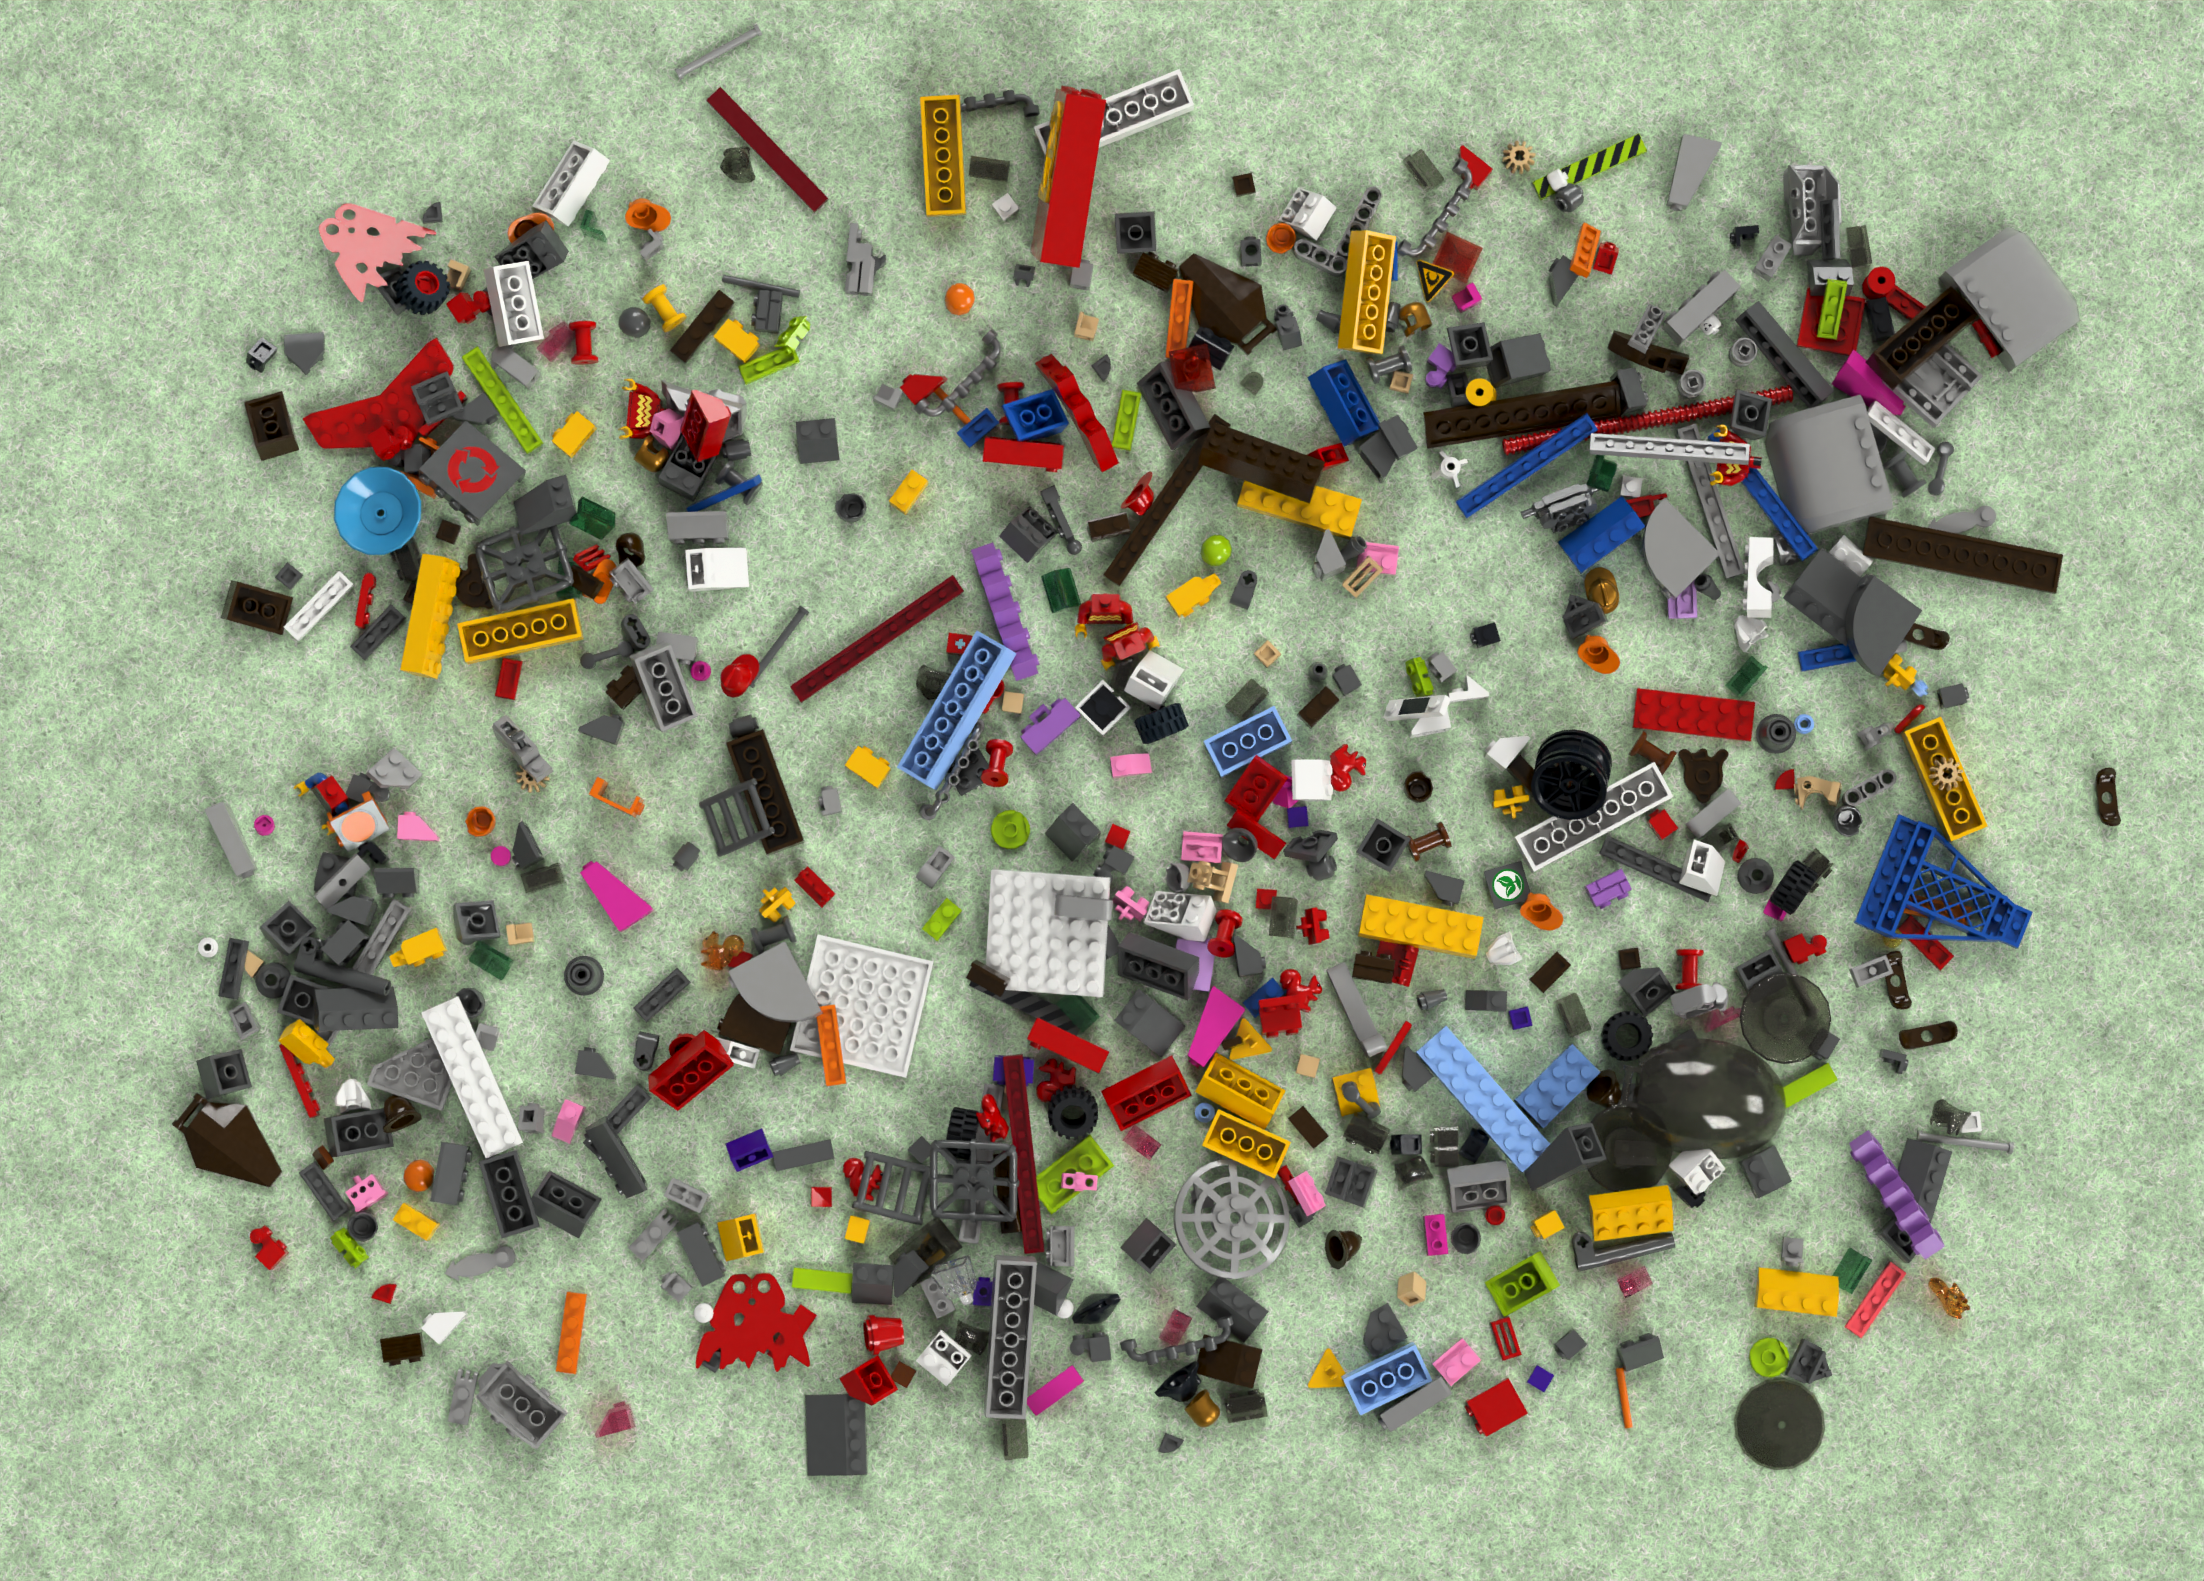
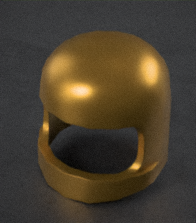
M1420 302L1409 303L1402 307L1399 312L1400 320L1405 321L1408 327L1404 331L1406 338L1415 334L1414 331L1420 327L1421 331L1433 325L1426 307ZM1411 314L1416 319V324L1411 326L1408 320V316Z
M648 435L636 453L634 460L646 470L655 473L666 465L669 453L665 448H662L660 451L655 449L653 446L655 439Z
M1206 1389L1201 1390L1184 1408L1194 1423L1202 1428L1212 1425L1220 1415L1218 1405L1212 1401L1209 1396L1210 1393Z

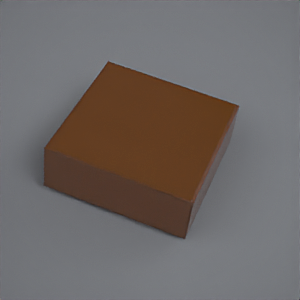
M323 1145L312 1154L323 1170L327 1169L334 1162V1159Z
M899 1361L891 1378L894 1382L907 1388L917 1370Z

